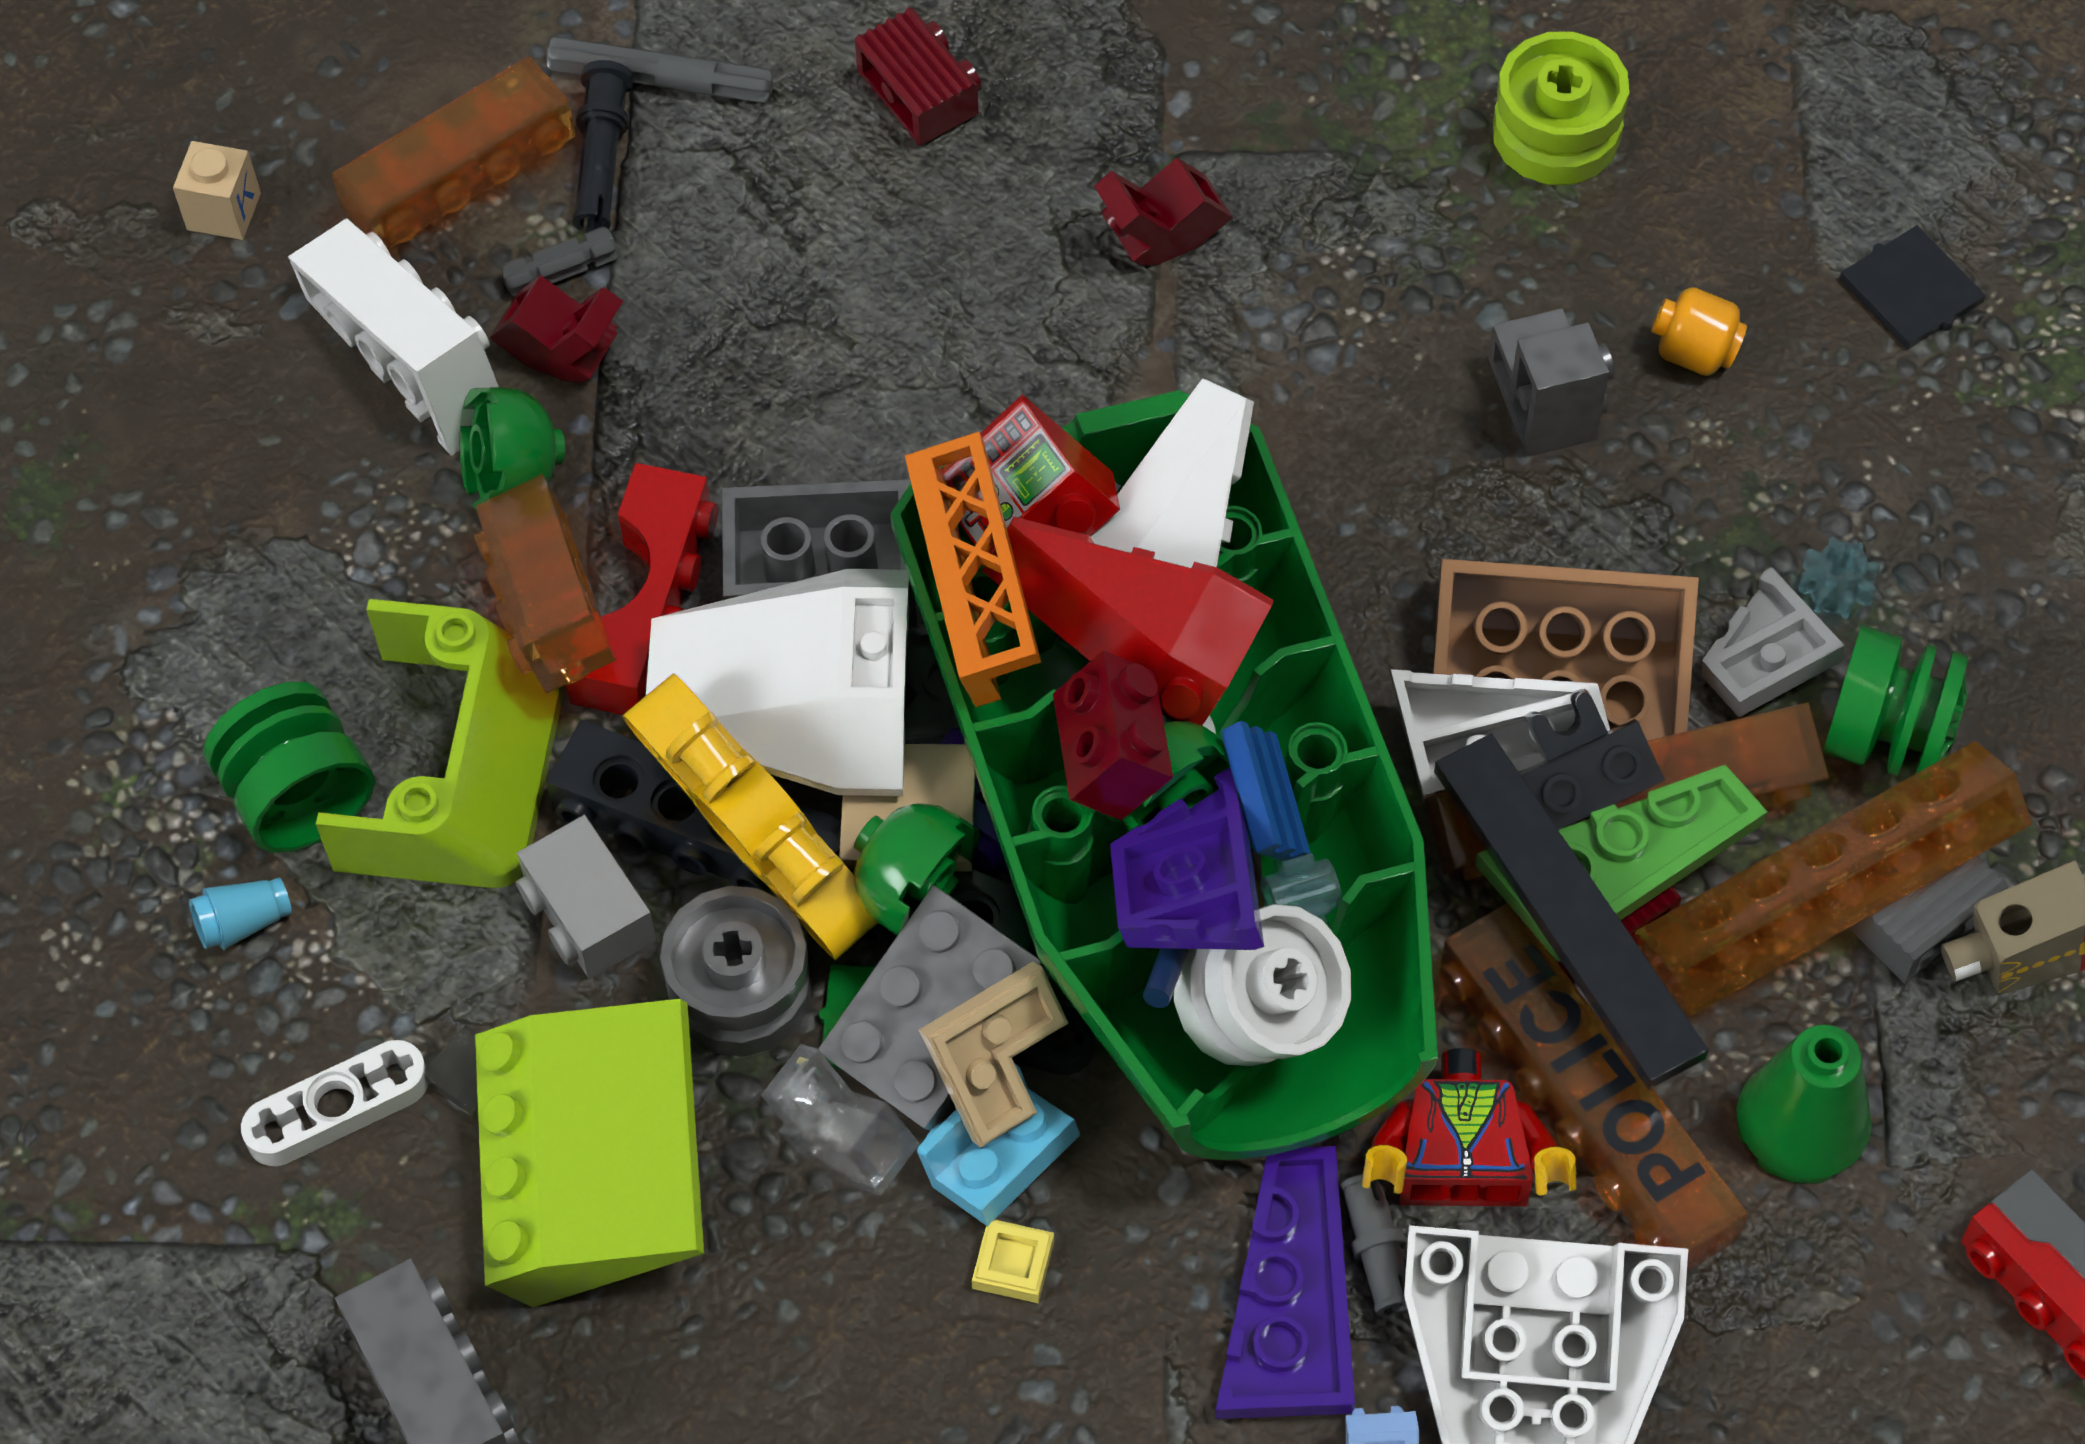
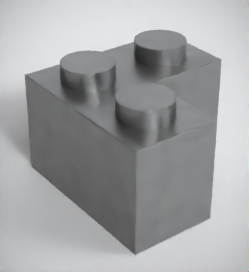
M1561 308L1494 324L1488 360L1526 456L1530 457L1597 440L1601 415L1606 414L1608 408L1605 393L1607 381L1613 379L1614 367L1608 347L1604 343L1597 344L1589 322L1570 327L1564 310Z

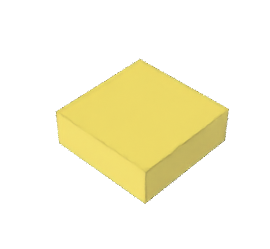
M999 1220L992 1221L988 1227L986 1226L972 1277V1289L1039 1304L1055 1242L1054 1233Z

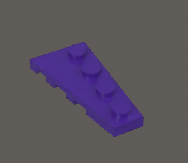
M1336 1146L1301 1147L1287 1152L1268 1155L1266 1157L1252 1226V1235L1244 1266L1234 1324L1230 1335L1226 1364L1215 1410V1419L1352 1414L1355 1409Z

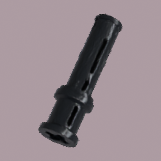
M610 60L590 62L581 71L580 79L585 87L584 104L578 109L576 114V124L579 131L583 134L572 224L580 231L584 227V218L588 217L585 233L601 227H606L609 230L611 226L610 212L618 139L623 137L629 127V117L624 109L626 93L633 86V73L623 64Z

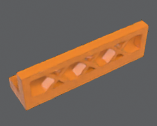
M978 431L904 455L958 675L975 707L1001 700L996 681L997 676L1041 663L986 447ZM972 457L975 470L963 489L958 491L947 486L940 467ZM980 490L983 501L975 498ZM967 509L988 518L989 521L988 527L975 547L961 541L957 526ZM994 544L998 557L989 553ZM981 564L1002 573L1004 579L989 602L975 596L971 581ZM1008 600L1012 613L1003 609ZM999 621L1017 630L1021 646L990 656L985 636L994 622Z

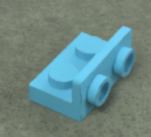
M1016 1066L1017 1071L1037 1114L980 1148L971 1140L956 1109L945 1121L935 1125L928 1133L926 1139L917 1148L918 1156L932 1187L987 1227L1080 1136L1073 1118L1027 1087L1018 1066Z

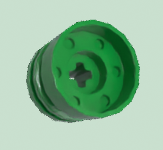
M1861 625L1822 754L1863 766L1878 740L1890 744L1888 774L1898 776L1907 749L1919 752L1920 756L1913 781L1929 786L1935 771L1946 756L1950 754L1968 695L1965 671L1969 656L1953 651L1943 679L1930 675L1937 646L1927 644L1913 670L1900 666L1903 647L1902 636Z
M284 682L263 688L239 701L218 719L207 734L203 748V755L207 765L214 776L218 778L226 796L234 799L233 803L238 816L257 847L270 853L293 852L321 842L322 840L316 826L318 812L358 816L371 799L376 784L370 766L353 739L344 735L341 721L337 714L331 710L324 693L320 688L309 682Z

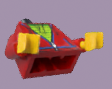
M1455 1048L1447 1050L1441 1055V1079H1424L1415 1089L1414 1099H1407L1395 1105L1373 1138L1372 1147L1366 1154L1362 1187L1370 1189L1371 1181L1377 1179L1387 1180L1394 1185L1393 1193L1399 1194V1205L1527 1207L1533 1183V1173L1535 1174V1189L1538 1195H1547V1183L1553 1181L1563 1182L1569 1186V1191H1575L1576 1162L1575 1155L1571 1151L1557 1145L1555 1139L1531 1106L1516 1100L1514 1087L1511 1082L1506 1080H1482L1480 1053L1473 1049Z

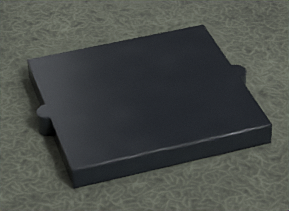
M1918 225L1885 245L1875 244L1871 254L1843 270L1839 278L1907 350L1940 329L1949 331L1954 320L1982 304L1986 297Z

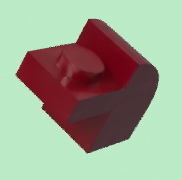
M1175 158L1142 188L1113 171L1109 172L1094 185L1106 205L1101 211L1105 221L1114 230L1132 261L1141 265L1161 264L1196 249L1233 218L1207 176L1179 158Z
M540 275L517 292L489 339L532 369L566 382L587 381L593 375L618 334L616 332L618 325L611 320L623 300L607 288L602 287L579 304Z

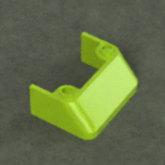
M369 599L366 611L382 660L441 666L451 670L468 671L445 778L417 776L402 781L389 794L383 819L318 812L316 826L332 870L334 872L485 888H502L515 883L523 876L517 852L533 844L564 695L563 681L557 664L548 656L472 610Z

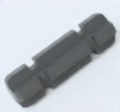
M601 227L584 233L585 240L578 242L577 238L574 237L531 253L532 260L525 262L524 258L520 257L504 263L501 266V274L507 290L512 296H515L517 292L540 275L549 282L555 283L587 271L586 264L593 262L595 267L614 261L618 255L612 234L606 227Z

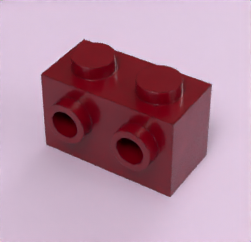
M1103 650L1053 693L1070 801L1123 820L1173 778L1155 671Z

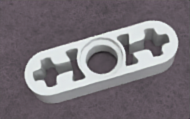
M402 1040L387 1041L256 1102L247 1110L241 1123V1134L250 1154L259 1163L267 1166L285 1165L414 1104L424 1095L429 1083V1074L423 1056L418 1048L409 1042ZM396 1063L399 1064L403 1071L405 1070L407 1078L404 1083L395 1085L394 1081L388 1078L386 1069ZM366 1076L370 1088H372L375 1098L367 1101L361 1083L358 1080ZM345 1089L354 1095L351 1108L341 1116L326 1117L317 1111L320 1098L330 1090ZM304 1105L313 1126L305 1130L296 1111V1108ZM272 1121H276L282 1128L284 1136L281 1141L272 1143L266 1136L264 1128L266 1124Z

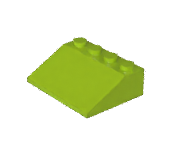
M682 999L530 1015L475 1034L485 1286L534 1308L704 1254L687 1002Z

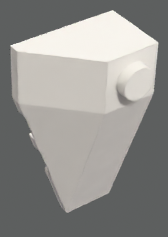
M1202 378L1118 493L1120 510L1091 536L1094 543L1129 553L1132 552L1133 547L1154 551V559L1189 568L1192 567L1194 562L1217 567L1221 542H1230L1233 521L1225 518L1231 485L1238 481L1242 475L1254 401Z

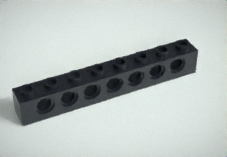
M580 720L546 781L553 811L562 821L568 824L585 814L593 828L614 835L619 843L631 850L647 852L650 849L671 857L679 867L690 873L704 875L706 872L730 880L733 886L758 888L776 897L769 887L729 848L708 823L691 798L641 742ZM629 788L635 790L624 798L609 797L611 793L618 789ZM794 801L816 833L837 856H840L841 819ZM685 810L692 812V815L684 820L672 821L667 819L670 814L676 811ZM973 869L972 871H954L953 875L959 878L960 881L950 896L1039 958L1014 885ZM880 923L876 924L861 937V939L875 944H881L884 941L893 943L897 938L894 933Z

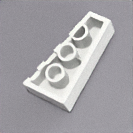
M347 218L289 255L290 263L308 302L351 348L357 344L371 370L384 384L392 379L397 389L406 399L405 405L420 423L431 416L438 432V442L451 456L460 451V426H472L474 409H463L464 400L468 392L473 388L499 387L485 353V349L490 346L489 340L476 320L471 316L462 319L439 288L435 287L430 291L423 285L418 273L405 259L399 262L394 260L383 241L374 232L366 235Z

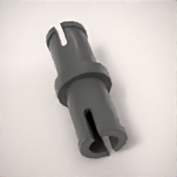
M1363 1174L1349 1178L1339 1185L1356 1238L1351 1243V1249L1354 1259L1363 1262L1375 1304L1376 1316L1383 1317L1386 1314L1394 1316L1408 1311L1404 1299L1406 1264L1401 1251L1406 1246V1240L1403 1230L1394 1227L1382 1186L1383 1180H1373L1370 1183V1189L1363 1188Z

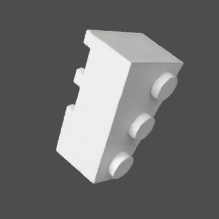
M1391 669V682L1422 801L1449 795L1434 773L1435 761L1491 733L1518 772L1545 761L1526 723L1525 715L1531 711H1537L1548 719L1554 731H1565L1572 726L1575 720V712L1570 696L1576 690L1586 689L1590 693L1607 731L1610 730L1600 690L1596 683L1523 678L1473 677V675L1465 674L1443 675Z

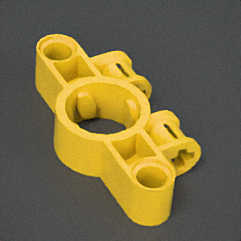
M672 673L622 715L624 721L636 737L691 798L708 823L729 848L769 887L777 898L786 904L799 919L804 929L830 957L836 960L879 923L866 911L855 888V877L845 866L844 862L816 833L808 819L777 781L737 743L716 716L708 710L676 674Z

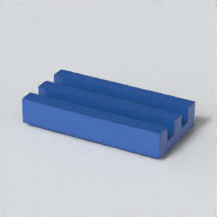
M1243 721L1223 729L1222 739L1254 852L1291 864L1311 855L1277 734L1272 731L1263 733L1262 728L1257 726L1249 728L1248 723Z

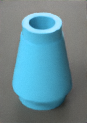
M280 877L269 881L261 880L203 888L202 896L189 899L192 919L199 939L205 949L220 945L221 949L225 950L280 920L281 917L292 914L289 896Z

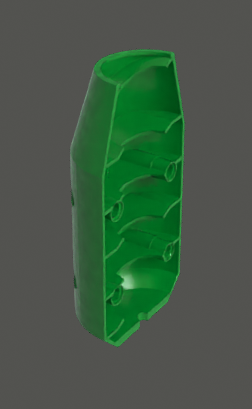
M1178 390L1078 413L1069 424L1061 428L1113 472L1115 482L1121 486L1117 491L1118 494L1190 395ZM1250 423L1242 475L1230 488L1225 518L1232 520L1233 526L1230 542H1221L1217 568L1274 601L1228 688L1211 712L1210 717L1214 723L1216 735L1221 739L1223 735L1222 730L1239 721L1248 723L1249 728L1253 726L1260 727L1263 733L1272 731L1277 734L1311 855L1291 864L1261 854L1265 907L1273 904L1298 906L1324 921L1341 942L1351 970V1001L1342 1026L1324 1046L1303 1055L1286 1059H1275L1271 1062L1254 1066L1226 1065L1203 1053L1183 1029L1174 1004V992L1169 1005L1164 1008L1153 1007L1146 1003L1143 998L1145 987L1160 948H1127L1118 928L1110 844L1128 832L1119 819L1069 800L1053 693L1089 662L1062 646L1058 647L1053 644L1056 632L1028 610L1041 663L997 676L996 681L1001 700L975 707L958 675L910 483L890 513L892 530L1039 960L1177 1145L1185 1152L1194 1156L1216 1160L1248 1159L1274 1155L1305 1147L1348 1131L1376 1117L1410 1094L1430 1074L1438 1059L1424 840L1260 427ZM958 523L961 541L975 547L971 538L960 523ZM981 564L971 581L975 596L989 602L999 585L982 571L984 565ZM1008 600L1003 609L1012 613ZM999 621L994 622L985 636L990 656L1021 646L1017 630ZM1249 834L1250 848L1253 849V845Z

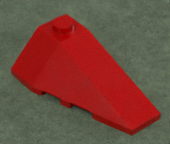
M1013 517L1007 527V532L1027 609L1089 661L1104 650L1155 671L1162 715L1173 722L1189 721L1203 726L1228 688L1274 600L1214 566L1194 562L1192 567L1189 568L1154 559V551L1133 547L1132 552L1129 553L1097 545L1089 535ZM995 548L992 552V555L998 557ZM984 566L982 571L1000 586L1004 580L1002 573Z

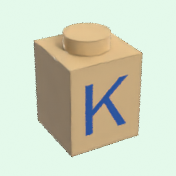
M191 141L173 186L187 230L240 240L244 239L261 195L247 150Z

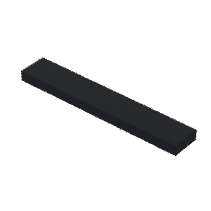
M1491 733L1435 761V775L1647 1089L1650 1090L1706 1060L1709 1049L1493 734Z

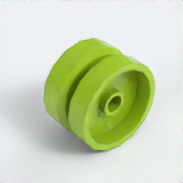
M1546 32L1524 40L1507 55L1499 73L1498 101L1495 105L1493 118L1494 145L1504 162L1523 177L1547 185H1573L1596 177L1610 165L1621 143L1624 127L1623 117L1627 110L1630 93L1628 71L1617 53L1598 39L1576 32Z

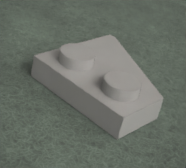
M1771 567L1764 571L1759 578L1758 590L1746 607L1740 605L1729 621L1726 635L1717 639L1703 658L1702 677L1738 717H1741L1841 663L1844 660L1845 645Z

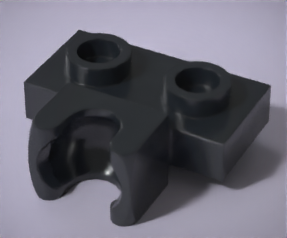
M1579 689L1571 694L1570 701L1575 712V720L1572 726L1565 731H1554L1548 719L1537 711H1531L1525 715L1526 723L1545 761L1519 773L1558 830L1590 816L1591 812L1616 804L1665 781L1639 722L1633 719L1607 731L1598 709L1586 689Z

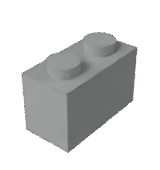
M585 814L517 852L523 877L516 881V886L523 900L534 915L544 910L554 926L548 930V934L558 954L566 964L576 960L588 979L595 977L657 941L649 909Z

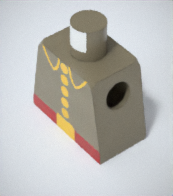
M2076 860L1976 903L1973 910L1972 934L1941 944L1942 956L1952 979L1956 982L1987 971L1997 993L2006 994L2085 971V879Z

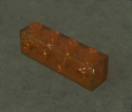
M528 56L332 172L331 175L340 207L356 227L366 235L374 232L383 241L387 249L397 243H404L413 238L422 228L447 213H454L460 210L470 199L495 184L508 181L518 170L545 154L556 152L568 140L575 137L570 103L568 98L536 62Z
M539 475L475 506L483 530L475 533L474 537L483 558L489 566L485 568V573L496 597L500 601L496 604V609L506 631L511 639L507 640V645L522 675L524 676L533 671L545 693H548L565 684L575 683L583 679L588 673L615 661L616 658L569 520L544 475Z

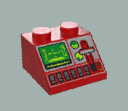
M1023 394L980 433L986 447L1006 528L1012 518L1017 517L1092 536L1120 510L1113 472ZM972 457L945 465L941 471L946 479L947 486L961 491L974 472L975 466ZM980 490L975 498L983 501ZM968 509L959 522L975 545L989 525L988 518ZM995 544L990 550V554H992L993 550L995 549Z

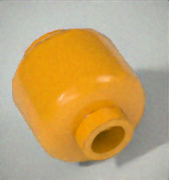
M1690 287L1681 292L1676 302L1667 298L1664 299L1654 320L1651 332L1661 336L1658 347L1661 358L1700 375L1709 376L1714 374L1720 366L1726 369L1731 367L1743 342L1747 325L1739 322L1740 310L1736 304L1698 288Z

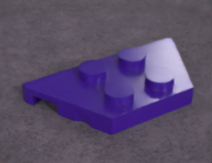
M1231 768L1223 770L1214 776L1219 790L1188 809L1187 804L1182 799H1179L1160 811L1149 823L1135 827L1110 844L1118 928L1127 948L1256 950L1264 947L1248 827Z

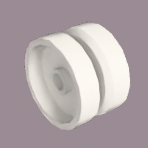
M1273 904L1259 908L1264 940L1263 948L1256 950L1189 949L1174 989V1004L1184 1031L1203 1053L1226 1065L1254 1066L1268 1063L1275 1059H1286L1303 1055L1322 1047L1340 1029L1351 1001V970L1341 942L1322 919L1298 906Z

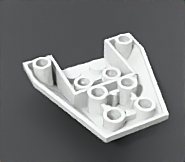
M844 569L652 618L646 695L674 673L694 692L708 710L716 716L737 743L757 760L769 774L836 795L903 796L906 654L911 582L907 571Z
M1409 1225L1404 1299L1441 1444H1634L1684 1320L1688 1249L1626 1243L1607 1246L1479 1235V1231Z

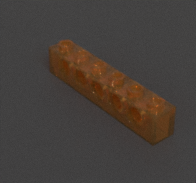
M1974 741L1636 930L1645 956L1677 1004L1691 1017L2032 825L2016 775L1978 742Z

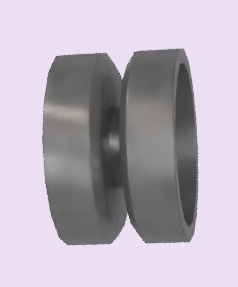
M726 886L701 893L677 911L664 932L660 961L669 1000L682 999L688 1003L689 1032L692 1042L716 1054L749 1056L773 1049L795 1033L809 1010L812 977L808 964L809 958L806 941L799 919L781 899L758 888Z

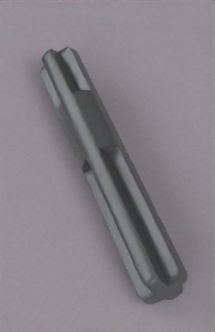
M558 36L551 39L547 49V66L555 72L581 75V71L586 64L597 60H610L621 63L631 70L634 78L633 84L756 103L768 102L773 91V72L767 68Z

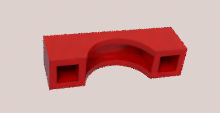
M635 463L618 512L624 547L638 555L650 568L647 580L637 596L624 607L607 615L581 619L563 672L570 704L624 715L646 696L651 619L684 610L680 606L685 591L693 592L699 580L701 556L697 554L702 539L710 540L712 538L718 519V504L711 502L707 477Z

